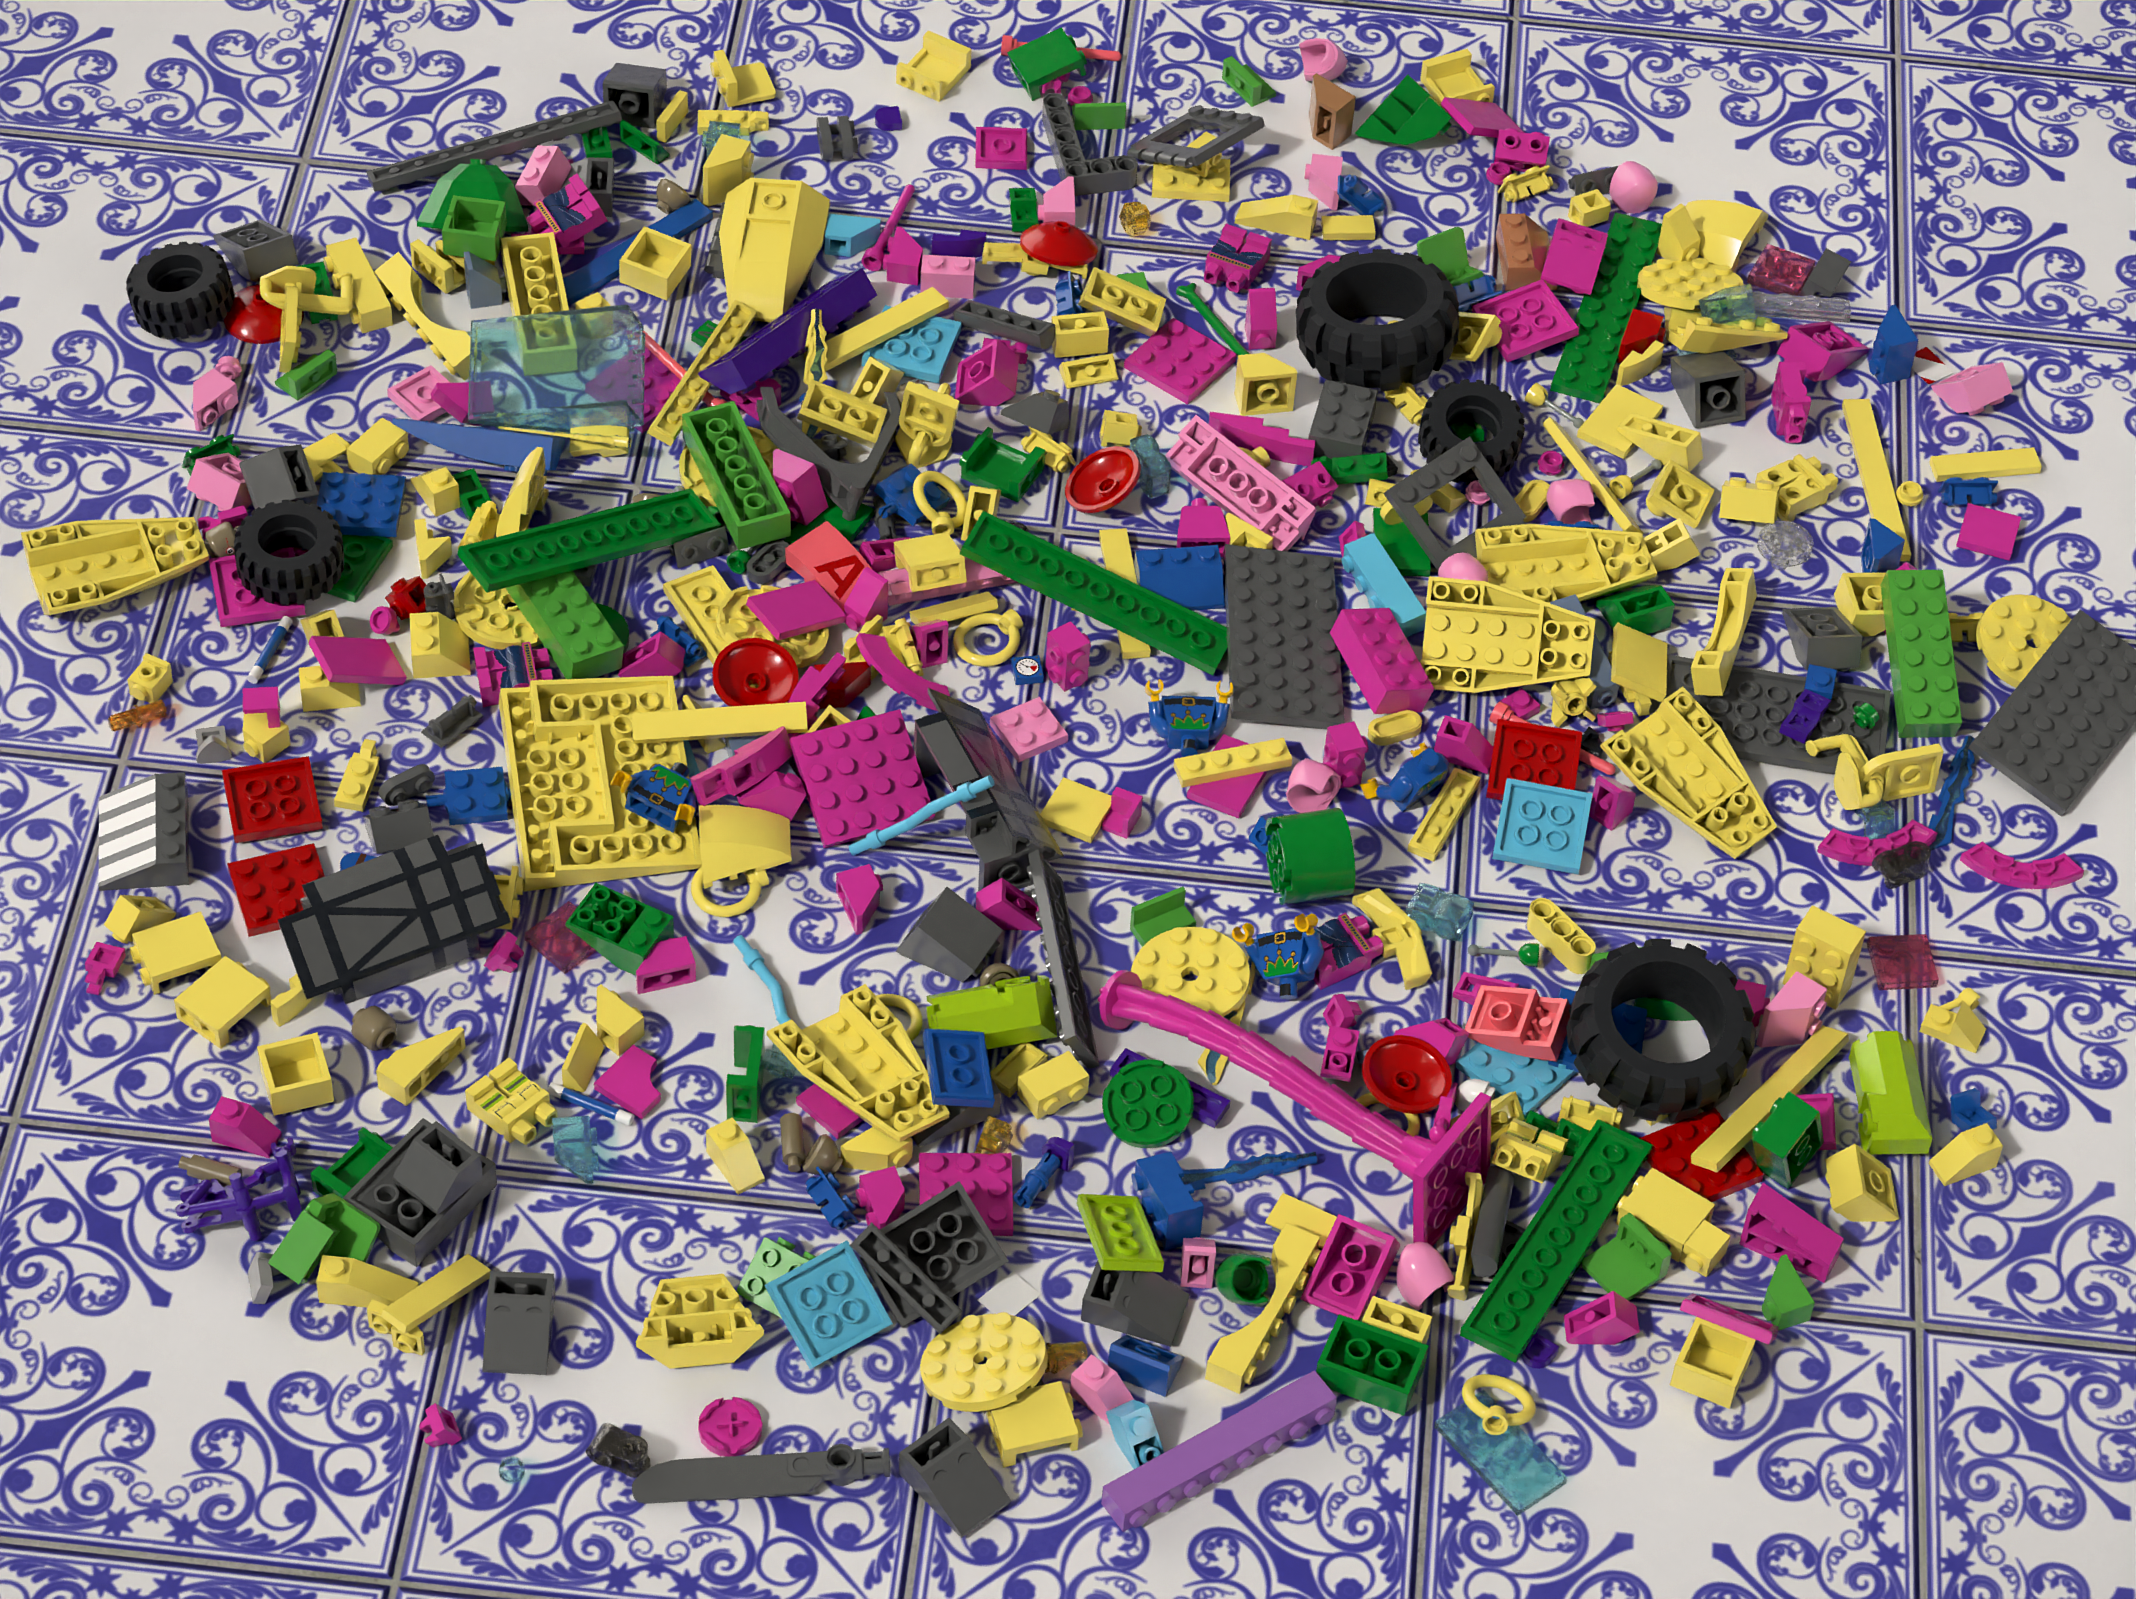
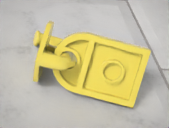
M285 266L260 277L261 297L269 304L282 309L279 372L287 373L291 370L292 363H297L298 348L301 345L299 326H301L302 311L346 315L351 312L353 307V275L351 273H342L337 278V281L341 284V297L313 294L316 273L306 267Z
M908 381L904 390L899 416L900 428L895 438V442L907 465L912 464L916 468L943 461L947 457L952 446L951 435L954 431L960 403L959 400L950 396L951 387L948 383L941 384L936 392L923 384Z
M1848 734L1820 738L1814 741L1809 740L1805 744L1806 750L1811 756H1816L1821 751L1840 748L1842 753L1838 756L1834 776V789L1837 798L1845 810L1872 807L1880 802L1934 792L1944 752L1938 743L1882 754L1869 761L1857 740Z

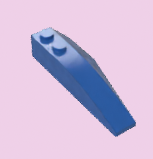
M393 418L392 424L439 448L468 458L504 465V470L515 472L519 471L526 457L537 447L544 449L546 465L544 475H547V470H556L566 437L511 430H490L484 427H464L457 424H438L437 422Z

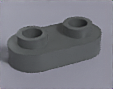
M783 540L768 542L748 561V579L757 584L770 582L787 566L785 548L790 544Z
M416 765L386 780L379 789V796L388 806L398 805V802L408 800L430 790L435 780V775L427 765Z

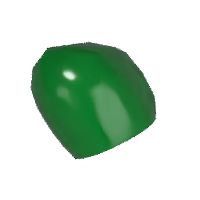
M1241 1253L1228 1256L1219 1264L1215 1272L1217 1289L1232 1303L1248 1306L1266 1305L1268 1298L1264 1296V1293L1268 1290L1269 1281L1265 1266H1269L1271 1260L1269 1257Z

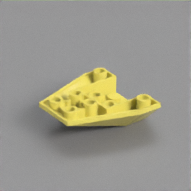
M1664 306L1666 339L1684 351L1707 354L1787 339L1788 333L1780 328V324L1773 323L1772 319L1758 316L1757 319L1747 318V315L1732 313L1730 315L1700 308L1688 310Z

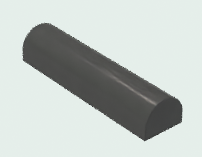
M972 300L966 301L953 311L954 321L962 322V326L1041 349H1048L1055 339V324Z
M1490 1166L1488 1168L1471 1251L1476 1277L1491 1276L1497 1271L1515 1180L1511 1171L1499 1166Z
M873 1223L849 1245L939 1334L962 1312Z

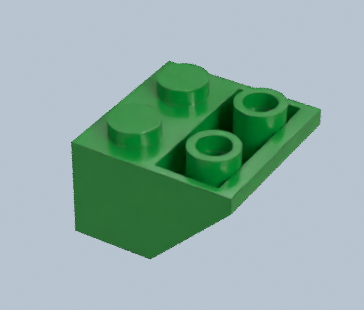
M1644 585L1598 599L1595 603L1612 629L1618 622L1644 634L1669 628L1675 604L1662 585Z

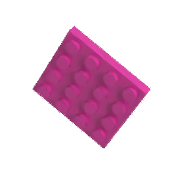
M900 709L791 737L789 740L823 848L866 838L868 833L876 829L883 830L903 821L931 802ZM935 814L927 818L925 821L933 820L935 818Z

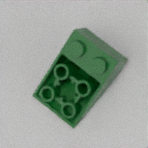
M598 883L594 884L565 923L567 928L617 968L635 976L636 970L657 942L674 938L672 915Z

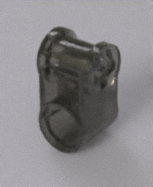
M1910 842L1904 846L1880 853L1874 858L1872 867L1884 877L1886 887L1894 889L1910 881L1921 879L1926 875L1931 850L1923 842Z
M610 1423L601 1425L586 1449L587 1456L593 1462L612 1468L629 1477L637 1478L651 1466L650 1458L647 1455L648 1444L646 1440L621 1430Z

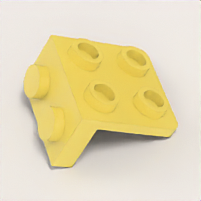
M724 50L714 51V62L710 63L713 78H716L720 94H723L728 107L765 101L776 97L775 88L763 63L758 62L731 67Z

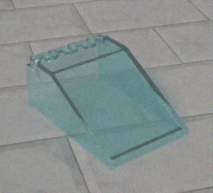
M628 305L472 320L468 422L471 424L570 433V428L611 425L628 427L629 432H634L635 427L644 425V405L639 404L644 402V380L641 379L645 377V356L642 355V353H645V333L642 332L644 331V326Z

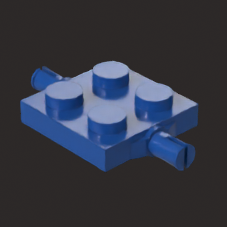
M909 464L877 483L874 492L886 503L885 506L878 510L879 516L883 515V519L896 513L909 524L915 526L927 518L917 506L913 495L914 481L921 474L914 465ZM927 482L924 485L925 497L930 506L938 512L947 506L950 498L937 487L940 484Z
M503 766L444 772L445 788L443 794L426 795L427 808L445 806L449 816V826L508 820L507 807L509 800H511V792L504 781Z

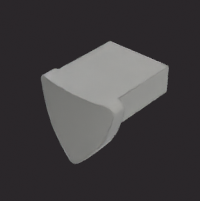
M224 725L195 729L198 745L197 763H216L232 758V752L227 745Z
M257 1252L250 1264L248 1279L253 1304L266 1303L274 1286L272 1276L282 1273L268 1264L273 1254Z

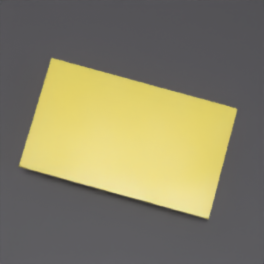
M1282 1193L1265 1223L1272 1226V1230L1278 1233L1281 1232L1285 1223H1289L1320 1236L1318 1249L1322 1251L1337 1217Z

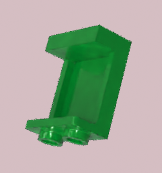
M1062 27L1007 52L1012 71L1032 101L1041 97L1039 86L1075 69H1077L1081 77L1086 75L1084 65L1087 64L1085 55L1081 50H1076L1077 46L1072 35L1067 36Z
M987 427L982 434L976 436L972 447L961 455L959 461L961 478L981 487L1001 490V496L1018 503L1043 472L1046 450L1036 446L1030 454H1026L994 440L993 429Z
M736 1025L734 1026V1066L747 1068L746 1075L727 1074V1119L733 1117L735 1121L757 1123L765 1068V1027Z
M362 1127L358 1131L359 1141L328 1170L319 1165L311 1172L313 1192L320 1197L335 1193L343 1198L393 1147L387 1144L378 1133H371Z

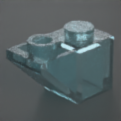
M1751 284L1724 288L1699 299L1701 316L1713 319V323L1721 324L1756 318Z
M590 1117L552 1118L555 1162L585 1183L594 1184L593 1171H599L598 1152L592 1153L591 1146H597L596 1127L590 1128Z

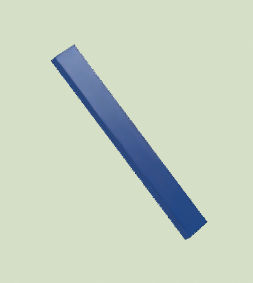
M695 198L687 205L680 207L648 228L680 239L713 219V211ZM638 234L563 279L568 307L619 276V260Z

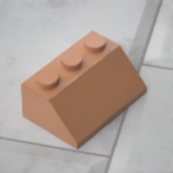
M1525 213L1499 214L1496 242L1505 291H1512L1541 280L1549 247L1547 231ZM1545 281L1550 290H1557L1558 286L1551 285Z

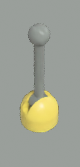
M1533 384L1527 392L1525 401L1536 407L1546 404L1573 422L1574 427L1580 428L1583 425V419L1575 418L1549 401L1547 390L1540 384Z
M1658 459L1653 460L1650 466L1631 478L1626 475L1615 477L1609 483L1610 490L1616 498L1623 499L1633 491V482L1652 470H1659L1662 467L1661 461Z

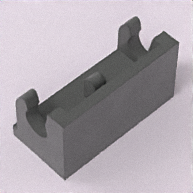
M1826 248L1808 277L1799 297H1805L1814 303L1823 305L1826 300L1819 297L1816 292L1831 297L1851 261Z

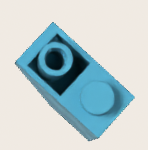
M829 214L825 231V254L851 257L875 245L881 234V219Z
M1133 1399L1106 1411L1115 1441L1133 1469L1164 1453L1149 1405Z

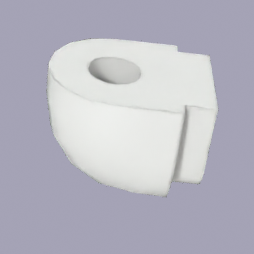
M1468 1079L1458 1086L1455 1105L1464 1112L1480 1092L1490 1096L1492 1101L1494 1100L1496 1088L1489 1086L1490 1082Z

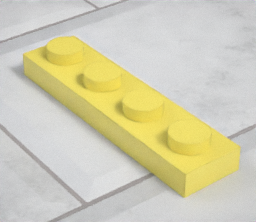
M1284 738L1176 758L1174 759L1173 767L1183 788L1292 766V756Z

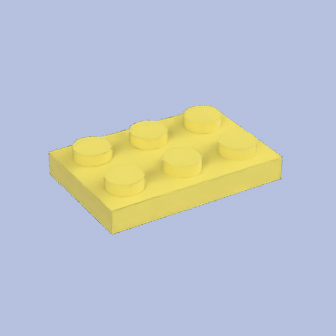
M1221 159L1216 166L1209 168L1206 177L1201 176L1190 168L1153 162L1152 198L1229 202L1230 159Z

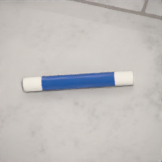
M282 617L247 676L249 682L256 684L293 623L290 617Z
M551 1082L547 1089L550 1095L625 1125L631 1126L633 1123L634 1114Z

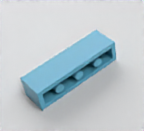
M1372 533L1345 544L1344 557L1341 559L1345 571L1347 573L1351 572L1355 578L1356 587L1360 593L1364 592L1368 598L1370 608H1390L1405 637L1425 630V609L1375 534Z

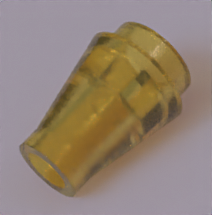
M1083 1341L1046 1343L1048 1362L1045 1373L1051 1372L1056 1374L1078 1361L1086 1359L1088 1352Z

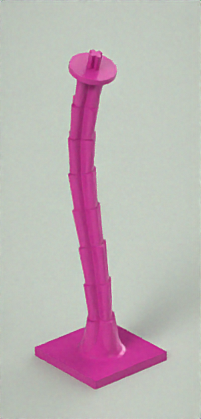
M1117 971L1109 978L1105 986L1099 990L1101 994L1098 997L1100 1015L1106 1026L1120 1030L1125 1029L1133 1021L1148 1023L1149 1026L1187 1037L1189 1041L1229 1057L1228 1060L1268 1081L1270 1087L1311 1110V1115L1352 1138V1142L1392 1162L1393 1167L1413 1180V1243L1425 1242L1434 1246L1467 1206L1469 1186L1465 1182L1466 1172L1481 1174L1483 1185L1486 1182L1491 1157V1097L1482 1092L1479 1093L1438 1143L1417 1135L1412 1137L1378 1112L1374 1111L1372 1113L1335 1084L1330 1085L1293 1055L1289 1057L1254 1031L1248 1032L1212 1010L1207 1012L1172 995L1167 997L1144 989L1138 975L1131 971Z

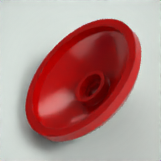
M1051 221L1033 225L1023 231L1020 237L1022 250L1031 257L1045 263L1059 266H1081L1092 262L1097 257L1098 247L1091 236L1078 227L1064 221Z
M260 284L245 287L235 293L233 306L230 312H227L223 322L227 331L241 341L253 344L274 343L280 341L282 309L266 302L261 297ZM302 311V321L304 318V311Z
M1122 446L1103 448L1087 456L1074 468L1066 482L1065 496L1067 501L1075 510L1082 513H1098L1115 507L1129 496L1138 482L1141 472V464L1138 457L1132 450Z
M745 638L729 644L717 656L712 671L715 691L721 700L730 707L788 703L798 684L799 678L798 668L791 654L779 644L762 638ZM755 684L758 688H752L750 685Z
M1393 1035L1382 1038L1369 1048L1363 1060L1362 1075L1371 1094L1385 1106L1399 1112L1420 1114L1434 1110L1439 1106L1441 1096L1447 1097L1451 1089L1452 1074L1447 1061L1435 1047L1419 1038L1406 1035Z

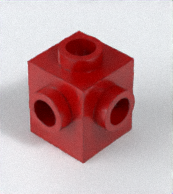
M420 576L408 580L401 578L390 587L392 592L385 599L401 620L410 618V613L426 612L424 597L426 583Z

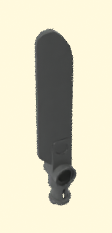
M836 1444L827 1451L671 1460L656 1464L641 1473L633 1481L632 1493L633 1498L638 1503L644 1504L805 1495L813 1491L823 1481H830L836 1486H846L852 1483L854 1479H863L864 1475L884 1474L885 1477H890L889 1448H884L883 1451L863 1452L862 1449H852L846 1444ZM840 1463L846 1464L845 1466H842V1467L836 1466L837 1464H840Z

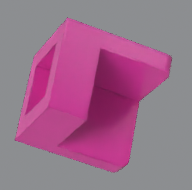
M278 687L243 688V713H267L268 727H280Z
M1116 787L1111 797V809L1102 822V829L1127 839L1141 817L1143 796Z

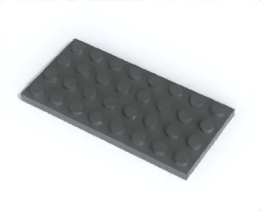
M1225 544L1223 562L1229 688L1230 683L1232 682L1233 694L1230 697L1231 718L1327 729L1329 726L1344 724L1340 651L1330 635V631L1337 620L1333 557Z
M2079 610L1974 739L1968 749L2058 815L2062 816L2136 722V649L2085 612Z
M1667 655V688L1665 698L1683 686L1721 727L1738 759L1835 774L1838 756L1842 753L1840 748L1821 751L1816 756H1811L1807 752L1805 744L1779 733L1782 722L1791 713L1795 701L1804 691L1806 677L1733 665L1723 696L1695 695L1691 665L1694 659ZM1835 682L1830 705L1807 741L1848 734L1857 740L1869 761L1885 754L1891 691ZM1866 702L1877 711L1880 719L1875 723L1873 729L1868 727L1863 729L1857 725L1853 719V716L1856 714L1854 712L1855 706L1860 707Z

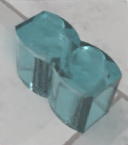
M1148 434L1130 439L1129 449L1136 454L1141 464L1139 480L1142 491L1150 498L1169 493L1171 464L1167 457L1159 452V445L1156 440Z
M1419 883L1406 907V914L1416 921L1421 930L1433 931L1445 940L1459 941L1472 918L1474 903L1464 896L1446 893L1436 886Z

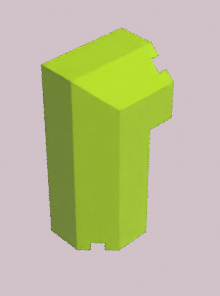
M1037 975L1038 981L1031 982L1030 976H1021L996 981L995 986L988 984L928 995L927 1002L932 1004L931 1006H926L929 1029L984 1032L987 1049L1058 1037L1049 977Z
M1873 1031L1867 1034L1868 1040L1860 1043V1039L1852 1043L1849 1061L1858 1101V1114H1863L1862 1122H1858L1861 1148L1870 1155L1928 1154L1932 1143V1134L1912 1041L1908 1038L1905 1041L1903 1034L1899 1031Z

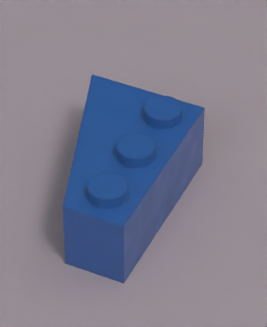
M1171 1151L1136 1160L1135 1173L1131 1175L1135 1191H1140L1143 1197L1142 1207L1146 1216L1150 1215L1153 1221L1152 1231L1156 1240H1161L1165 1251L1182 1247L1183 1238H1201L1204 1205L1201 1200L1195 1202L1190 1195L1194 1193V1188L1191 1184H1184L1182 1179L1184 1172Z

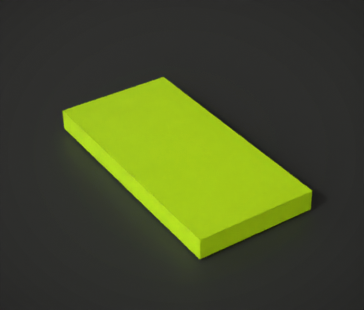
M1078 1194L1076 1204L1102 1270L1163 1272L1164 1260L1137 1196Z

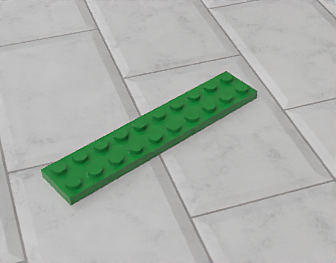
M1615 212L1607 233L1605 249L1591 295L1584 294L1574 321L1579 327V335L1567 340L1553 377L1550 391L1599 404L1604 399L1618 360L1620 344L1632 310L1637 308L1641 297V288H1637L1638 274L1643 267L1653 264L1660 238L1661 223Z
M690 488L460 546L457 555L486 593L673 545L685 538L718 529L721 524Z
M985 511L980 515L961 548L960 555L1210 675H1214L1228 648L1227 627Z
M1598 1119L1461 1327L1460 1336L1516 1363L1613 1213L1618 1202L1647 1160L1653 1145Z

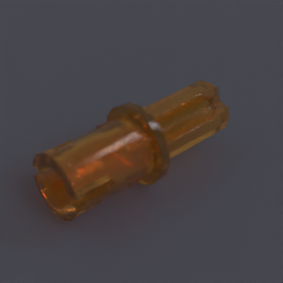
M162 699L146 705H133L131 710L110 715L108 724L112 731H118L134 725L142 727L144 723L167 717V710Z

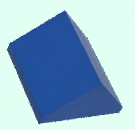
M1869 519L1860 555L1862 573H1886L1887 570L1898 569L1905 540L1876 519Z
M1125 1335L1111 1343L1108 1366L1118 1373L1122 1381L1166 1397L1185 1357Z

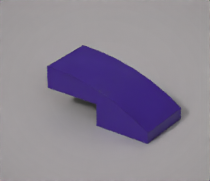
M961 229L959 236L933 233L931 255L981 257L984 243L987 239V232Z
M1805 689L1795 701L1791 713L1782 722L1779 733L1805 744L1827 711L1831 700Z

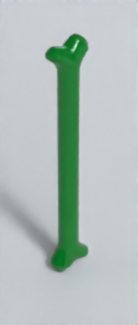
M1195 283L1177 287L1176 294L1188 299L1237 356L1250 354L1195 293L1197 287Z

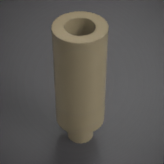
M787 1113L780 1118L783 1162L788 1165L790 1172H798L801 1169L800 1164L805 1161L802 1117L796 1113Z
M195 1154L191 1158L182 1156L178 1164L179 1168L187 1170L188 1176L199 1180L217 1179L222 1187L231 1185L229 1180L231 1174L241 1173L242 1175L241 1168Z

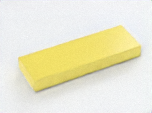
M984 592L909 611L910 619L915 625L933 620H947L949 622L996 610L998 602L997 598L991 593Z

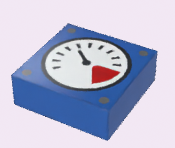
M1039 655L1011 658L1015 685L1043 683L1044 675Z

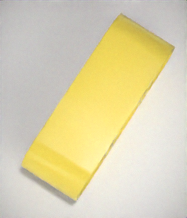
M1546 898L1533 900L1529 908L1526 924L1527 930L1568 970L1576 974H1585L1590 968L1592 954H1595L1596 945L1593 939L1551 900Z

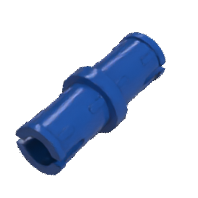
M1045 1153L1037 1166L1028 1171L1025 1175V1182L1013 1196L1017 1205L1022 1207L1025 1203L1024 1208H1029L1037 1195L1046 1190L1049 1186V1179L1061 1165L1057 1156L1052 1154L1049 1158L1050 1153Z

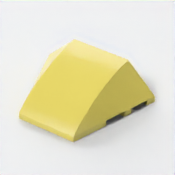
M1696 200L1688 202L1685 206L1701 238L1699 255L1708 260L1710 264L1730 266L1731 271H1734L1738 265L1739 256L1755 232L1759 233L1769 216L1763 210L1751 206L1718 200Z
M542 447L534 449L522 463L500 514L496 537L529 529V523L534 510H543L549 490L544 489V485L547 483V476H543L546 465L544 449Z
M735 805L699 806V843L704 889L712 887L713 881L729 877L731 881L737 879L738 873L753 869L759 872L792 861L790 820L770 811Z
M724 1274L662 1279L651 1302L649 1316L643 1322L644 1328L641 1336L638 1335L636 1340V1347L669 1369L734 1363L764 1335V1329L760 1324L755 1323L752 1318V1312L739 1301V1294Z

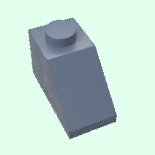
M469 251L463 252L466 292L470 308L502 305V294L506 293L504 277L499 278L497 267Z

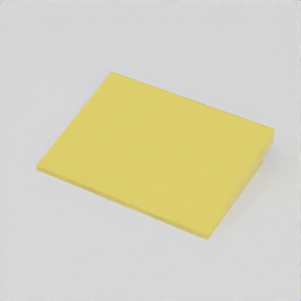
M673 676L530 680L529 687L500 688L499 709L521 875L524 877V892L699 869L702 866L695 817L692 819L691 825L680 819L675 832L672 833L627 810L625 805L628 790L622 793L619 786H612L610 784L618 770L633 775L643 770H650L655 764H661L670 770L677 762L687 766L683 741L634 744L632 713L678 710Z

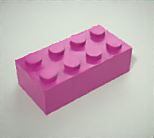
M1390 608L1342 609L1330 631V635L1373 713L1392 714L1404 710L1422 712L1434 691V687Z

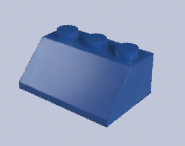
M1218 545L1135 551L1134 569L1139 586L1191 611L1224 608L1223 570Z

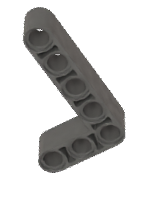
M1049 93L1044 96L1042 122L1060 180L1063 181L1068 176L1074 177L1075 196L1124 191L1134 188L1137 184L1138 161L1129 155L1085 160L1065 97L1059 93Z

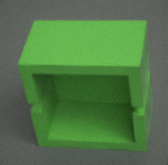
M453 195L442 229L444 255L464 257L463 252L469 251L483 260L496 261L501 246V238H503L507 226L506 203L504 201Z

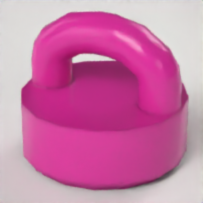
M379 606L373 610L370 616V626L375 633L389 635L400 630L397 614L392 608Z

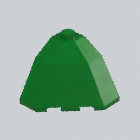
M1407 74L1359 127L1355 134L1358 137L1409 145L1435 137L1437 133L1443 135L1451 127L1452 124L1449 120L1452 117Z
M470 159V164L460 163L439 178L417 220V227L443 229L453 195L504 201L506 203L507 219L505 232H528V224L513 182L497 165L486 164V159Z

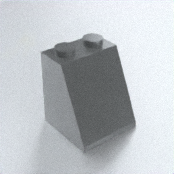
M615 63L603 81V103L613 100L620 110L621 118L632 126L655 129L667 89L666 69Z
M1724 351L1671 357V383L1694 428L1746 420L1745 369Z
M946 887L924 910L896 952L958 981L964 982L971 974L976 977L984 968L986 962L983 961V958L986 954L990 957L998 948L1000 942L997 938L1003 929L950 888Z

